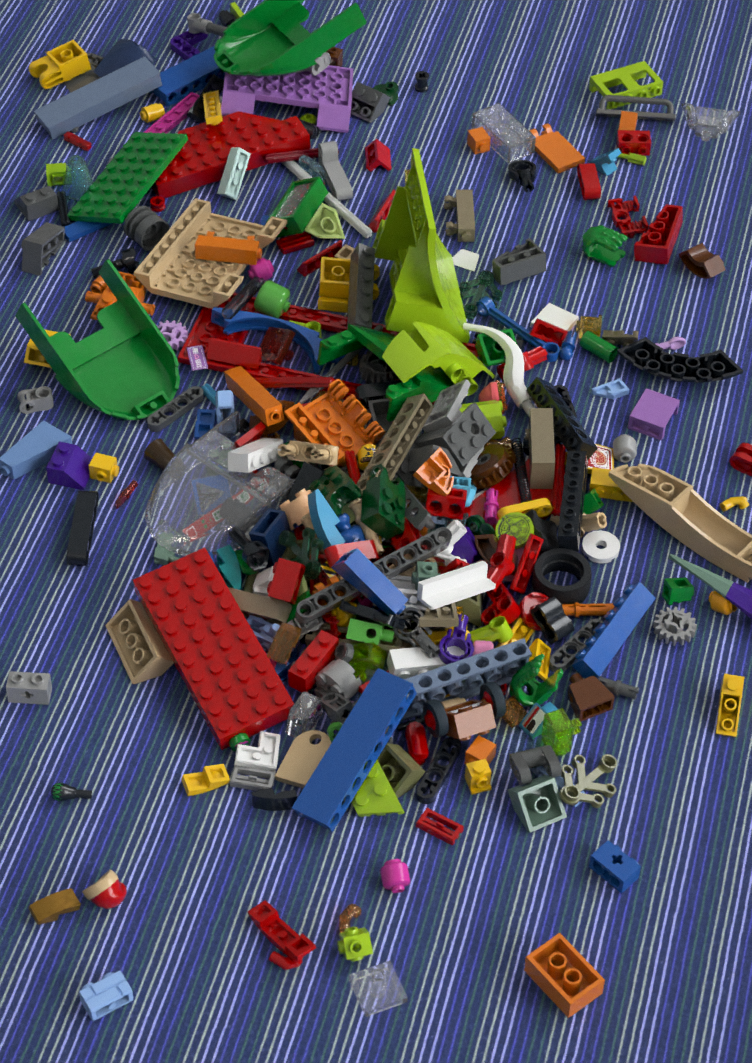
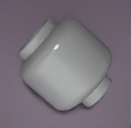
M623 434L614 439L613 456L616 460L626 463L636 457V440L633 437Z

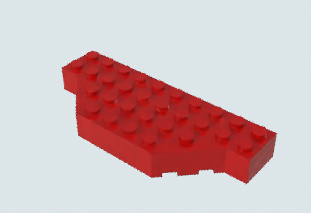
M240 111L223 116V121L217 125H207L205 122L180 130L178 134H186L189 140L151 187L157 196L165 199L221 180L232 147H239L250 153L246 171L266 165L263 159L265 154L311 149L310 134L297 115L284 120H278Z

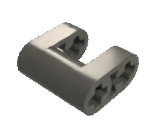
M551 745L509 754L511 769L520 785L532 782L530 768L544 766L547 774L551 777L562 775L560 761Z

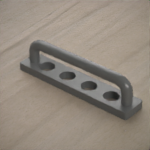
M617 95L602 97L599 102V109H596L595 115L599 117L621 118V112L627 110L605 109L606 102L611 101L666 105L668 108L667 113L628 112L638 113L637 119L670 122H675L676 120L674 106L668 99Z
M395 474L392 480L397 479L398 476ZM404 484L406 491L405 517L419 531L424 526L430 530L434 529L435 523L431 519L432 515Z

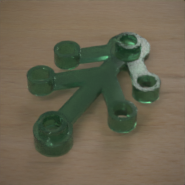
M482 271L477 279L459 284V290L462 292L460 293L462 303L465 298L474 296L471 303L464 306L467 319H473L477 315L478 308L475 304L481 297L493 299L496 309L497 302L495 301L502 300L503 293L495 286V277L491 271ZM479 285L478 288L470 290V287ZM486 287H488L492 292V298L485 290Z
M307 527L302 533L303 545L301 549L296 543L294 533L288 530L282 531L279 535V543L290 547L297 556V558L290 559V561L306 566L304 577L306 576L310 580L317 578L321 573L318 553L323 548V540L314 538L315 531ZM310 546H311V548H312V551H311V559H309V549H310Z

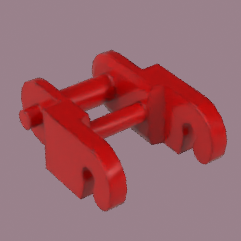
M332 614L322 615V618L330 623L331 630L325 632L335 637L341 635L337 627V623L340 620L336 619V616Z

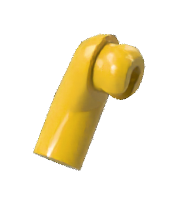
M744 496L730 497L720 503V508L722 511H727L739 505L740 509H744L749 506V503Z

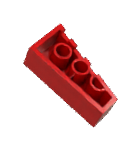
M666 204L656 216L655 222L649 225L648 231L644 232L641 235L640 241L634 244L635 261L668 265L683 222V206Z

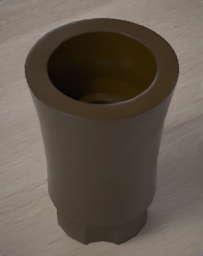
M161 438L152 441L144 451V458L156 465L171 478L180 476L185 468V465Z

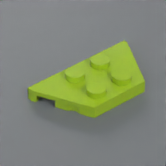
M376 760L352 800L358 816L364 817L373 814L381 816L386 815V813L404 814L405 812L379 761Z

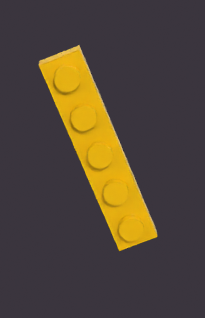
M219 91L204 93L203 101L206 124L217 125L223 121Z

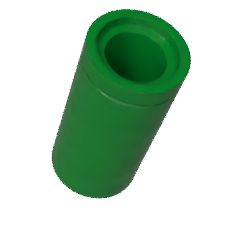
M590 331L584 333L579 343L582 348L608 363H611L618 354V347Z

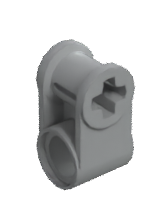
M47 386L21 390L17 394V398L20 401L19 410L24 414L50 410L54 406L51 388Z

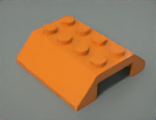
M340 379L331 382L327 393L304 407L299 402L284 411V414L309 443L339 446L337 467L346 465V450H353L357 458V452L362 446L366 444L376 445L386 433L377 421H373L366 429L364 428L372 415L353 394L348 396L343 403L341 402L349 392V389Z

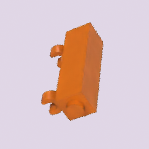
M208 231L207 235H198L195 243L196 259L256 265L258 259L262 257V248L259 246V241H254L255 236L248 235L247 240L216 237L214 236L215 232Z

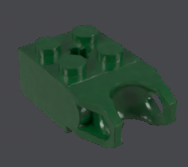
M382 464L373 467L366 481V489L362 493L361 522L379 536L388 540L404 532L406 491L404 482L399 477L390 481L387 469ZM381 470L378 477H375L376 473Z
M336 465L328 468L324 475L314 480L307 489V491L311 490V492L319 489L337 517L342 514V509L348 502L362 497L358 486Z

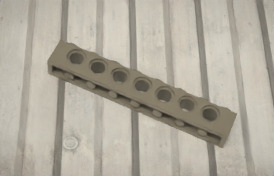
M424 393L407 397L356 484L361 490V496L363 490L366 489V481L373 467L382 464L388 471L390 481L394 478L434 408ZM381 470L376 473L375 477H378Z

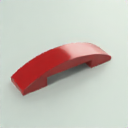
M266 900L247 911L249 917L265 937L288 957L299 960L316 949V945L303 933L298 935L279 918L278 911Z

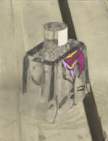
M306 691L302 692L289 711L286 734L296 738L301 733L312 730L323 715L322 700Z

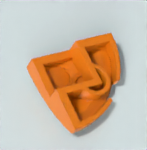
M440 447L413 474L423 485L445 497L451 491L454 477L450 478L451 462Z

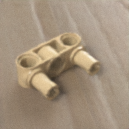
M289 440L287 445L280 444L278 446V449H282L278 451V454L280 456H287L288 460L337 466L339 446Z

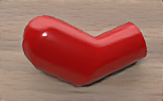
M273 951L269 957V961L284 970L299 967L303 962V957L295 960L288 956L284 957L276 951Z

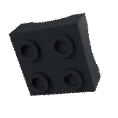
M533 509L527 512L526 515L534 525V535L544 539L540 552L543 554L550 549L559 548L556 523L539 518Z

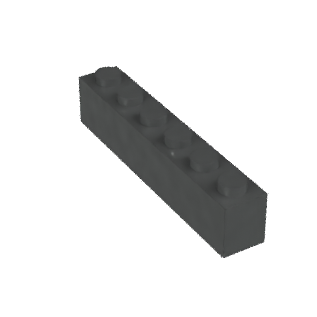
M361 243L357 245L350 258L347 329L348 324L372 329L375 248Z

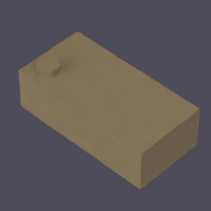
M530 408L529 429H525V440L529 442L530 489H553L555 469L553 408Z

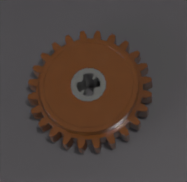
M505 444L485 446L477 459V464L471 471V476L469 477L471 478V484L477 487V489H485L502 481L514 467L513 464L516 463L513 449Z

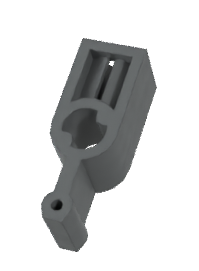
M322 687L314 689L321 708L325 709L328 718L334 722L344 724L353 709L351 701L335 691L326 693Z

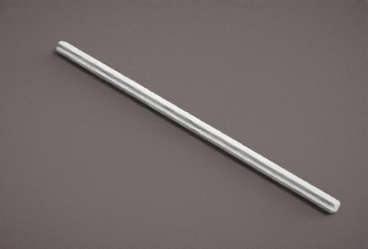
M295 161L281 162L300 180L313 178ZM328 192L324 201L330 207L336 209L337 213L365 238L371 237L372 230Z

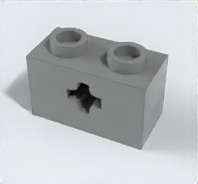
M9 671L6 684L8 702L49 705L52 693L50 674Z

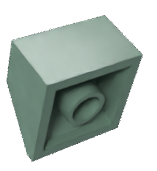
M542 775L533 779L529 784L518 785L508 789L513 809L529 833L567 818L554 777Z

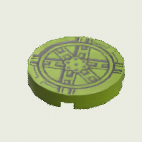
M520 512L504 515L496 525L498 540L502 534H508L517 539L515 549L524 547L523 545H526L529 534H534V525L531 519L526 514Z

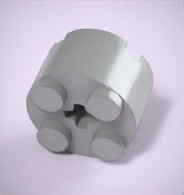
M341 659L332 660L315 676L317 687H322L326 693L335 691L348 700L359 692V686L362 683L359 677L355 678L353 674L355 670Z

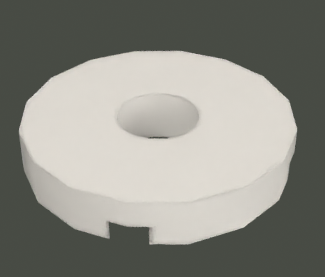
M599 530L588 533L583 538L581 548L584 556L589 557L590 561L609 563L612 559L618 557L620 543L615 535ZM601 545V546H604L605 548H604V549H599V548H597L596 546Z

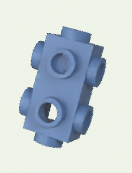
M253 615L248 617L247 622L266 653L271 651L277 653L279 649L283 650L285 648L287 639L281 630V626L264 621L261 617Z

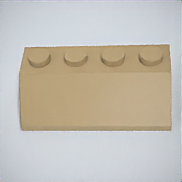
M129 599L105 625L133 684L163 675L174 663L141 602Z

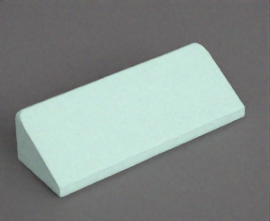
M232 147L230 149L217 192L219 195L237 200L250 153L239 147Z

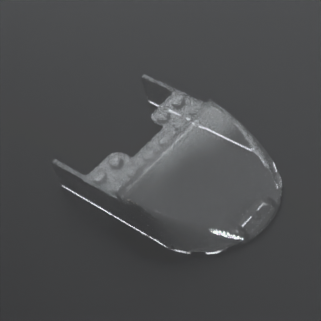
M236 410L191 445L186 443L171 459L157 480L146 506L145 520L151 536L169 551L185 556V554H191L205 547L207 552H212L214 555L216 550L227 545H231L235 551L240 546L228 534L229 531H232L233 527H236L245 535L251 526L256 525L268 508L281 510L279 506L286 501L296 479L287 477L275 468L265 467L256 474L253 472L228 471V452L236 449L231 439L240 433L239 411Z

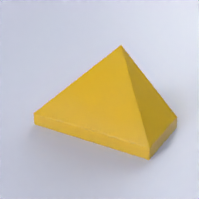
M537 638L529 647L532 653V657H529V662L540 654L545 655L537 675L545 681L548 678L551 648Z

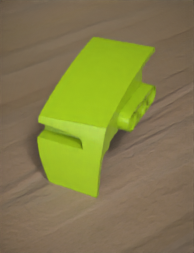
M417 321L412 323L417 330L407 333L403 329L391 341L382 355V358L403 383L428 366H433L434 368L441 367L454 384L465 379L471 383L467 396L477 391L478 384L473 378L482 370L492 378L496 377L457 338L435 326Z

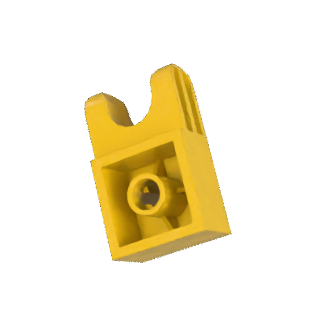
M71 40L46 52V56L30 63L28 70L33 77L39 78L40 85L44 89H50L80 74L86 73V71L91 70L87 53L74 40Z
M321 257L319 296L349 299L350 259ZM374 264L375 281L380 274V268L376 264ZM375 283L373 284V300L379 296V288Z

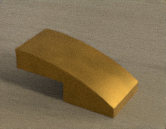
M72 888L34 902L29 905L28 909L37 925L57 921L60 914L79 910L81 903Z

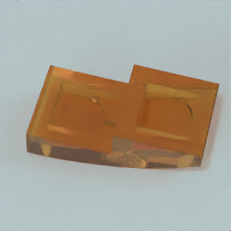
M283 622L267 653L269 660L286 665L292 649L296 647L302 629Z

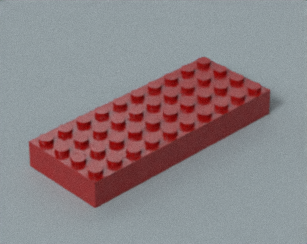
M205 547L133 579L135 593L221 750L230 747V739L237 734L246 733L248 737H251L296 715L293 700Z

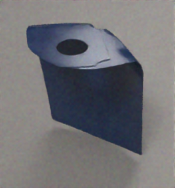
M119 39L93 72L102 78L144 56L151 63L156 58L135 41Z

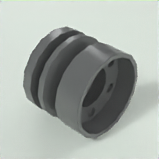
M139 206L133 209L125 219L123 226L125 234L146 251H152L169 230L168 223L147 206Z

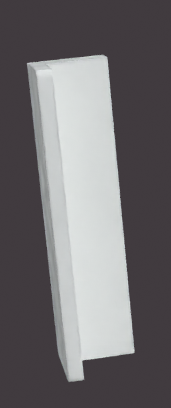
M480 561L419 581L417 599L430 610L495 589L496 584L487 578L488 564Z

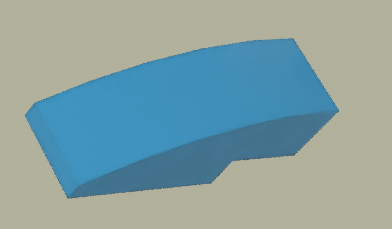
M317 489L308 495L310 517L316 536L323 549L345 543L346 541L335 527L340 520L320 490Z

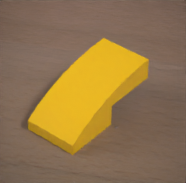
M224 764L204 766L203 772L183 774L181 781L187 796H192L224 786L230 782V778Z

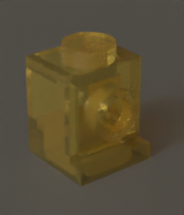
M598 315V317L581 316L580 320L576 322V331H579V338H582L587 331L600 337L602 315Z

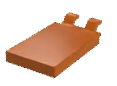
M548 123L542 125L545 131H542L540 136L536 129L529 130V133L532 135L528 137V140L531 142L530 146L557 173L585 163V157L558 131L553 132Z

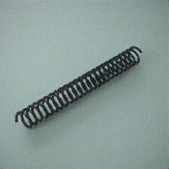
M514 438L511 441V447L516 455V463L514 465L521 503L532 501L522 442L514 441L515 439L521 440L520 438Z

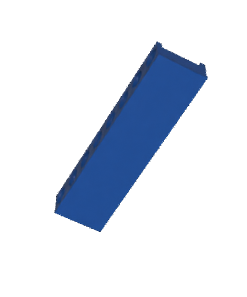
M215 46L161 72L162 86L148 93H154L168 107L184 99L191 92L196 93L204 89L208 83L205 80L211 79L213 74L224 79L225 72L217 66L214 60Z
M379 668L376 670L292 806V809L298 816L305 817L327 828L330 832L335 830L415 698L417 692L413 687V683Z

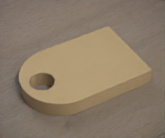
M309 730L297 736L275 774L276 781L304 788L331 745L329 736L318 730ZM314 739H321L320 743L311 744Z

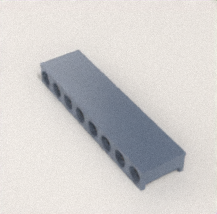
M144 56L35 110L34 113L38 123L45 128L53 140L67 131L73 130L75 127H80L162 86L161 74Z
M525 638L404 679L413 683L417 694L401 721L422 715L423 705L429 700L437 699L442 702L456 697L468 699L479 695L481 685L490 681L496 682L499 687L503 684H510L517 670L522 669V666L529 662V657H532Z

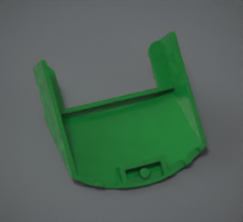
M348 324L347 330L320 341L317 364L323 365L364 346L386 363L382 355L397 335ZM428 366L405 383L400 382L396 385H389L385 394L390 400L387 420L390 422L396 418L407 397L424 393L432 403L436 401L442 390L454 385L453 381L441 367L434 368L433 366Z

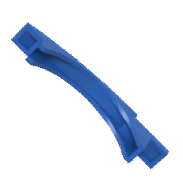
M212 308L211 322L224 327L223 333L229 335L245 330L274 332L291 339L306 352L311 360L313 372L319 373L325 365L317 364L320 341L323 340L319 338L320 332L290 321L241 310L232 319H225L221 313L223 308ZM346 355L334 359L330 362L337 364Z

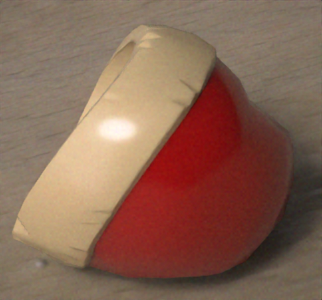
M110 869L95 884L84 889L82 892L96 906L111 909L122 903L125 899L127 888L119 881L117 874Z

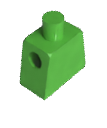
M353 616L349 621L346 638L379 645L381 641L392 643L395 631L384 629L385 625ZM370 629L376 631V636L370 634Z

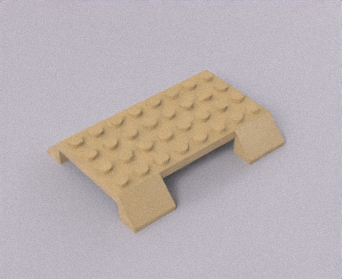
M195 198L134 271V276L152 294L206 308L218 307L231 297L244 280V276L240 275L248 264L196 259L195 243L198 235H207L208 231H213L216 237L247 240L248 235L255 236L254 241H259V246L263 249L275 240L287 224V220L271 217L264 226L211 213V202Z

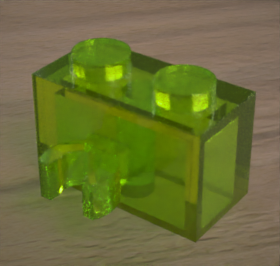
M374 642L351 644L354 648V654L348 664L355 670L353 674L356 679L358 676L361 681H365L367 677L366 672L376 671L378 668L383 670L386 657L385 650Z
M563 708L546 713L543 719L541 740L544 745H551L556 756L565 755L571 751L573 735L581 732L579 727L582 726L579 718L570 721Z

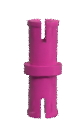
M494 488L486 491V503H484V521L490 525H494L497 522V511L499 510L497 502L498 491H495Z

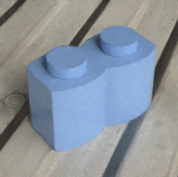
M231 390L217 391L215 396L217 429L219 432H233L235 429L233 392Z

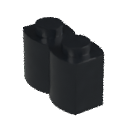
M555 597L530 610L534 621L541 627L545 639L550 644L575 631L572 620L564 614L562 604Z

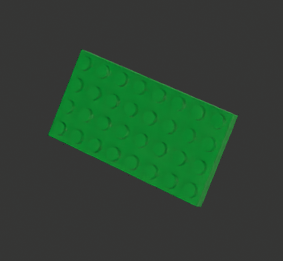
M134 132L85 194L81 196L76 205L72 207V210L67 215L70 221L122 224L128 214L136 207L189 140L187 135Z

